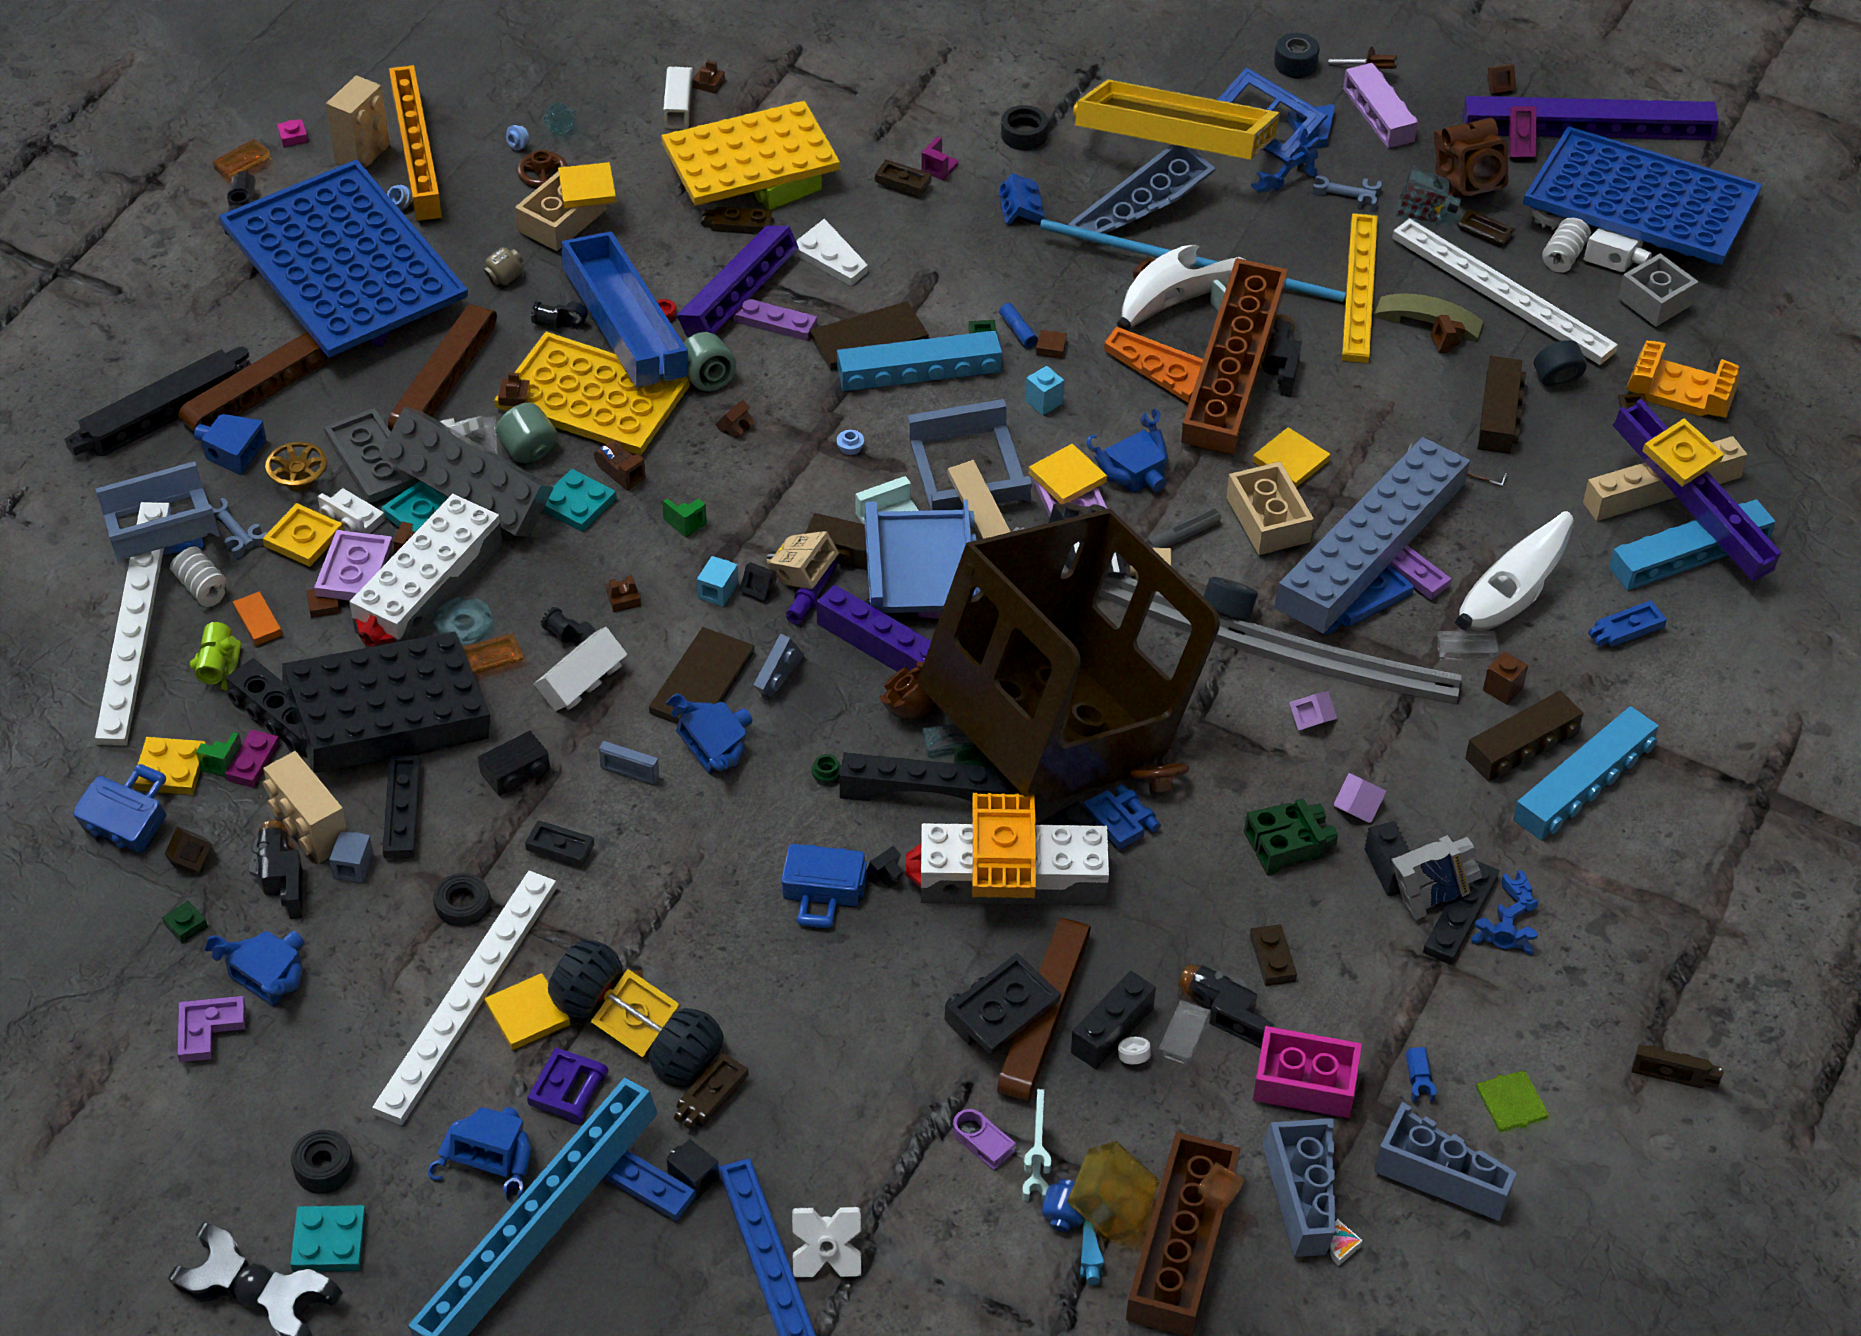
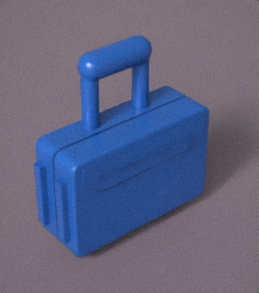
M138 764L134 768L133 773L124 786L103 776H98L93 783L91 782L75 806L76 809L73 815L83 828L91 831L92 836H103L116 842L118 848L127 847L141 853L145 850L167 816L159 801L153 799L161 786L166 782V776L143 764ZM139 776L154 782L147 795L131 789Z
M791 844L789 846L781 879L782 894L785 899L801 901L797 917L799 925L825 929L831 928L836 905L857 906L859 904V899L863 898L867 879V861H865L864 852L847 850L845 848L818 847L813 844ZM808 903L829 904L827 915L806 914Z

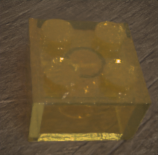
M1113 1141L1088 1150L1067 1202L1109 1240L1116 1241L1139 1235L1160 1180L1117 1141Z

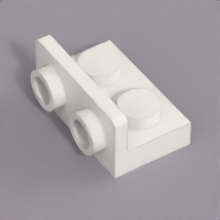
M344 488L331 498L323 493L318 496L320 514L341 522L344 531L370 534L385 521L384 512Z

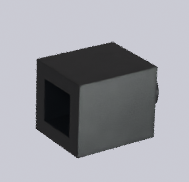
M691 1139L682 1146L675 1147L666 1159L668 1174L693 1188L696 1193V1200L720 1179L718 1160Z

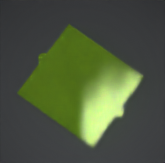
M1525 1070L1504 1076L1498 1074L1497 1078L1476 1083L1475 1087L1499 1132L1520 1126L1526 1128L1527 1124L1545 1120L1549 1117Z

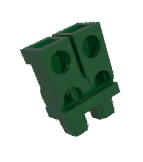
M1304 798L1295 800V804L1286 803L1247 812L1243 831L1267 875L1277 873L1280 866L1297 861L1306 862L1312 858L1313 860L1322 858L1324 849L1336 845L1338 833L1334 826L1330 825L1320 828L1318 825L1325 823L1326 819L1325 810L1321 803L1307 805Z

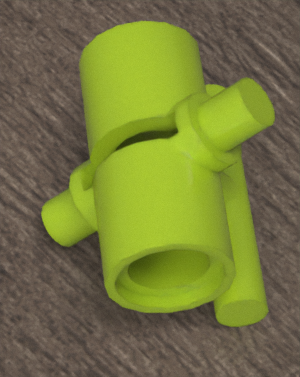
M211 622L204 628L200 651L190 661V667L195 670V677L200 682L217 684L222 680L221 689L227 691L226 676L237 669L242 643L236 640L234 636H231V628L220 622Z

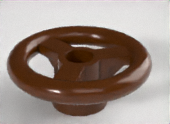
M537 150L525 156L519 162L517 174L524 183L540 187L548 180L547 174H549L551 169L558 166H568L560 155L546 150ZM525 169L535 171L539 175V179L527 176Z
M1184 763L1143 766L1132 769L1129 775L1133 779H1149V792L1173 790V779L1178 775L1189 772V766Z

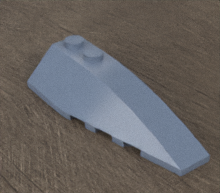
M1171 144L1068 225L1105 234L1179 200L1215 172V167L1192 148Z

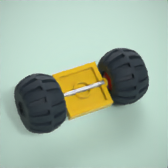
M582 940L574 944L561 958L548 983V994L555 1006L564 1014L575 1018H589L595 1015L591 1020V1023L643 1059L649 1053V1063L654 1073L663 1082L677 1087L691 1086L709 1067L723 1045V1032L715 1019L698 1009L685 1008L678 1011L681 1007L679 1003L629 969L621 978L623 972L622 963L618 955L608 945L595 940Z

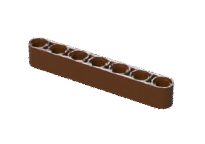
M469 304L392 410L388 420V429L392 431L403 407L418 409L431 417L434 416L494 330L497 322V312L495 310L474 304Z
M305 332L185 403L181 407L178 417L193 432H195L199 424L211 427L219 415H240L341 353L328 358L310 334Z
M1062 917L1059 918L1039 973L1061 993V999L1014 1037L999 1078L998 1094L1027 1102L1030 1101L1087 947L1091 925Z

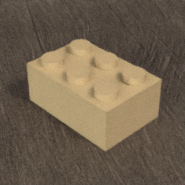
M356 75L326 103L335 163L344 165L357 159L366 168L378 155L388 148L390 139L381 85Z
M558 171L515 206L517 231L558 251L562 248V241L574 238L607 210L606 204L564 208Z
M1281 461L1229 474L1226 498L1258 555L1311 542L1314 518Z
M293 751L263 768L266 778L263 786L270 796L267 804L275 817L280 816L283 819L284 827L289 835H296L303 852L306 855L311 854L320 863L331 856L340 831L347 832L343 807L298 753Z

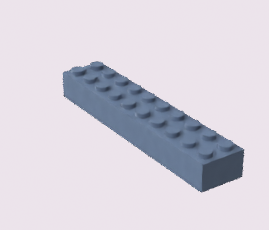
M1422 437L1279 582L1274 608L1324 634L1385 570L1396 555L1403 550V547L1408 545L1465 485L1470 460Z

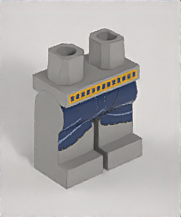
M1448 835L1439 838L1440 842L1430 843L1391 859L1403 903L1415 920L1426 916L1425 909L1442 901H1451L1457 898L1459 894L1462 897L1470 894L1469 883L1482 878L1480 868L1474 859L1463 863V861L1476 856L1475 847L1468 837L1452 842Z

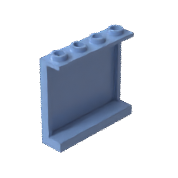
M963 500L962 510L877 512V502H865L864 524L870 605L883 613L942 612L965 544L976 541V534H971L970 528H974V511H969L968 500ZM978 587L975 588L972 598L980 592Z

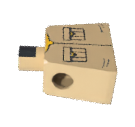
M827 531L792 535L785 540L778 551L768 553L767 564L776 572L781 583L813 589L839 552Z

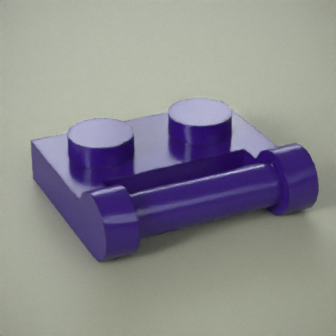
M555 1047L527 1097L528 1105L562 1116L570 1123L580 1124L585 1117L584 1110L599 1082L605 1080L609 1070L603 1063ZM581 1072L588 1074L574 1103L565 1102Z

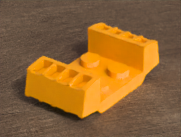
M1646 341L1626 387L1627 390L1637 394H1645L1648 402L1700 417L1707 414L1727 417L1739 384L1738 365L1721 359L1716 374L1663 360L1662 357L1666 343Z
M973 793L972 897L1035 898L1036 841L1034 795L1025 797L1019 794Z

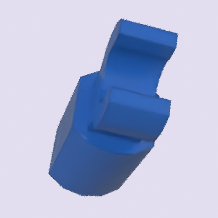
M1425 1047L1410 1048L1406 1052L1410 1083L1413 1085L1410 1095L1413 1103H1417L1419 1092H1425L1429 1095L1430 1102H1434L1437 1090L1436 1086L1431 1082L1432 1075L1427 1049Z

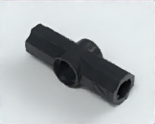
M238 171L232 177L231 189L227 193V212L253 202L256 180L255 176L250 175L247 171Z

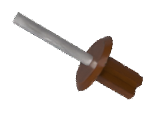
M1371 46L1367 52L1366 59H1329L1328 64L1365 65L1373 63L1377 69L1397 68V55H1376L1374 47Z

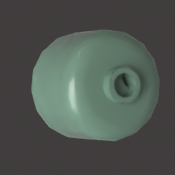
M709 332L696 333L684 342L688 350L687 377L696 388L706 392L717 391L725 387L732 380L736 372L737 361L733 352L717 335Z
M522 403L508 410L497 423L495 430L500 443L513 460L520 464L531 463L547 455L556 444L558 436L553 424L540 407L534 403Z

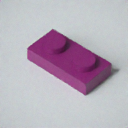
M1511 106L1509 112V158H1535L1536 106Z
M251 729L225 772L226 780L255 788L264 772L263 768L269 764L280 745L279 737Z

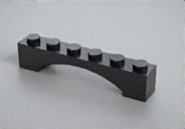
M843 753L840 770L841 799L870 801V797L907 791L944 794L971 802L973 800V793L1022 795L998 768Z

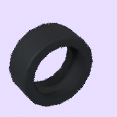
M1030 105L1014 106L1004 112L1001 117V138L1005 144L1018 150H1031L1045 143L1048 136V117L1045 112ZM1028 124L1036 127V129L1020 131L1014 129L1013 126Z

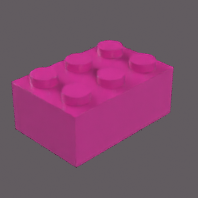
M1265 1026L1253 1101L1350 1118L1362 1043Z

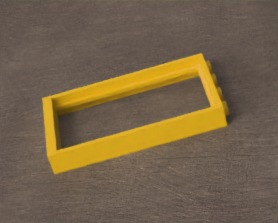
M1108 79L1079 99L1073 108L1076 126L1250 160L1276 137L1280 112Z

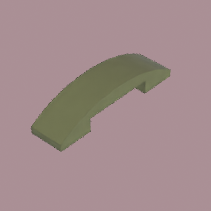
M1419 294L1381 296L1374 313V318L1399 324L1402 316L1435 324L1438 315H1449L1450 320L1462 322L1465 327V332L1462 334L1458 333V337L1474 342L1478 341L1484 322L1461 306L1443 299Z

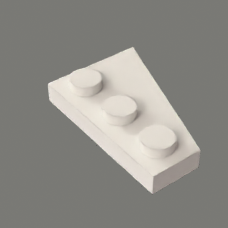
M825 219L796 241L799 248L794 252V255L850 286L868 273V265Z

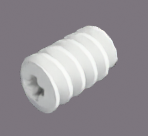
M1567 218L1559 224L1542 254L1543 261L1549 269L1563 273L1570 270L1586 245L1587 240L1591 237V229L1588 224L1578 218Z
M189 547L173 558L170 563V570L202 606L210 607L221 602L225 595L226 578L220 574V571L203 554L199 547Z

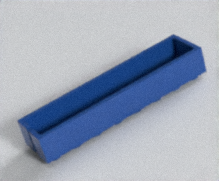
M612 231L562 241V268L636 387L648 386L659 383L661 378L664 381H672L677 378L687 377V348Z

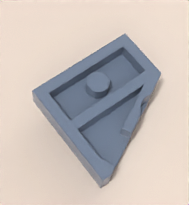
M783 634L779 635L754 683V687L761 694L772 698L776 691L780 689L781 685L804 657L802 651L791 638Z

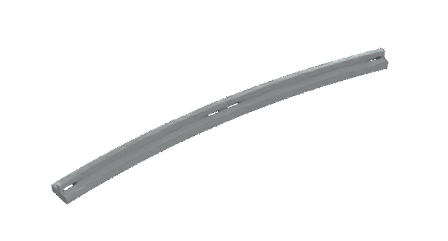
M1016 527L1013 531H1018V530H1022V529H1025V528L1022 527V528L1020 529V528ZM1064 565L1061 575L1069 571L1066 565ZM1127 576L1125 578L1105 577L1098 596L1128 608L1138 581ZM1156 591L1146 616L1191 633L1190 622ZM1218 613L1220 628L1215 638L1216 642L1324 675L1403 694L1457 704L1462 675L1341 649ZM1230 628L1244 632L1245 635L1233 632ZM1437 682V683L1452 685L1453 688H1452V687L1441 686V685H1435V683Z

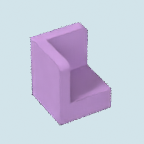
M1329 691L1316 693L1289 702L1298 731L1337 719Z
M1348 773L1334 802V806L1371 823L1385 796L1386 790Z

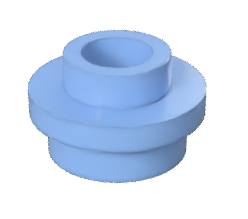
M512 125L507 129L506 141L514 150L518 151L528 144L529 134L523 126Z
M404 185L392 186L387 192V195L400 210L407 208L411 202V191Z
M845 430L837 436V446L846 455L859 453L864 445V437L858 431Z

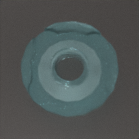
M464 597L454 598L445 602L436 612L435 630L437 634L456 631L462 646L473 645L482 641L489 635L493 627L491 610L486 603L476 598H472V600H464ZM463 618H466V619H469V620H470V621L467 622V623H458V622H457L458 620L463 619Z

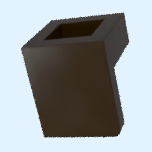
M177 826L165 851V855L173 862L200 872L212 843L203 836Z

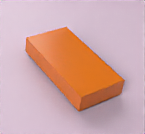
M260 591L233 601L234 609L255 646L283 636L278 622Z

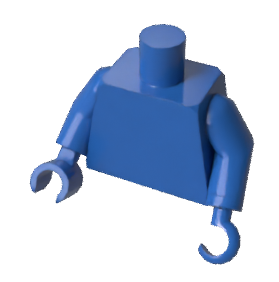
M1157 409L1151 411L1153 421L1148 419L1146 412L1141 416V424L1149 428L1150 432L1148 433L1144 429L1103 451L1100 446L1094 448L1091 444V439L1097 438L1096 435H1090L1087 438V448L1096 453L1094 458L1100 469L1107 475L1108 482L1124 486L1131 492H1137L1146 486H1149L1154 492H1159L1165 487L1166 479L1164 474L1168 458L1161 429H1157L1156 425L1161 417Z
M679 693L674 694L666 702V705L674 708L671 711L673 717H677L679 714L682 715L680 716L676 732L708 774L715 769L722 771L738 765L745 750L744 741L747 733L744 728L753 722L751 714L747 709L742 708L732 713L723 702L716 704L690 702Z
M269 931L239 942H226L224 938L216 935L208 938L204 950L206 952L212 951L211 956L215 961H219L224 957L229 977L270 1006L274 1007L284 994L296 992L299 988L303 970L297 951L305 942L297 932L291 931L282 940Z
M484 1107L479 1108L471 1116L451 1124L437 1152L440 1155L439 1160L431 1163L428 1168L429 1177L435 1181L442 1180L443 1176L435 1177L433 1171L439 1165L445 1167L448 1159L505 1177L511 1173L513 1174L512 1178L508 1179L504 1184V1193L508 1200L510 1190L518 1188L519 1199L525 1192L521 1180L522 1176L527 1174L531 1147L528 1134L523 1131V1120L519 1117L518 1112L511 1107H506L501 1112Z

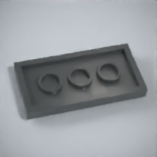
M375 408L324 427L325 435L369 503L407 490L420 481L379 457L391 432Z

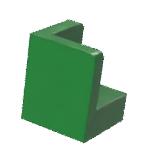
M699 498L689 505L682 503L677 506L669 499L662 502L664 521L685 537L707 524L706 504Z
M233 732L227 743L216 741L212 746L201 743L196 751L200 770L226 777L225 772L242 745L240 734Z

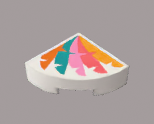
M1339 1219L1335 1221V1235L1329 1247L1331 1258L1338 1266L1362 1246L1363 1241Z

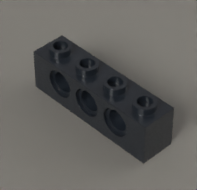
M254 658L227 675V695L235 705L240 703L245 707L253 720L259 719L262 721L271 735L280 736L292 752L298 751L306 758L307 754L297 724H295L282 681Z

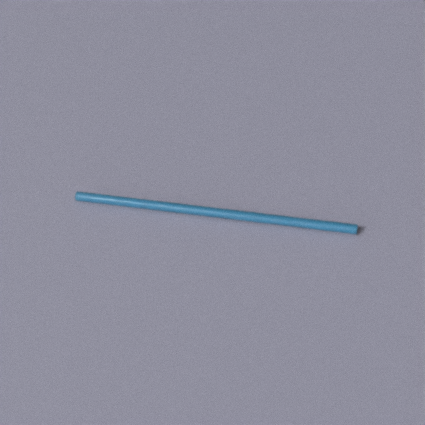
M1042 219L1040 224L1041 230L1157 258L1171 251ZM1196 256L1197 261L1192 266L1202 268L1218 261ZM1288 278L1286 281V289L1344 302L1346 292Z

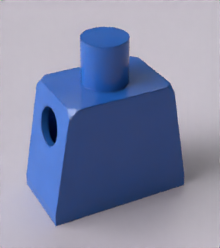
M225 414L219 415L211 427L203 424L197 425L194 432L195 440L202 441L207 460L239 475H242L267 441L263 421Z

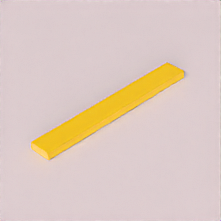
M1353 213L1351 217L1342 361L1369 362L1378 216Z

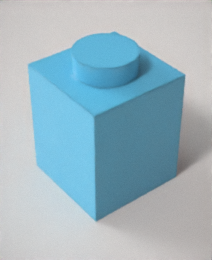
M1048 366L1043 367L1026 377L1025 401L1041 415L1047 414L1063 404L1065 380Z
M711 556L697 578L698 598L724 607L739 584L738 564Z

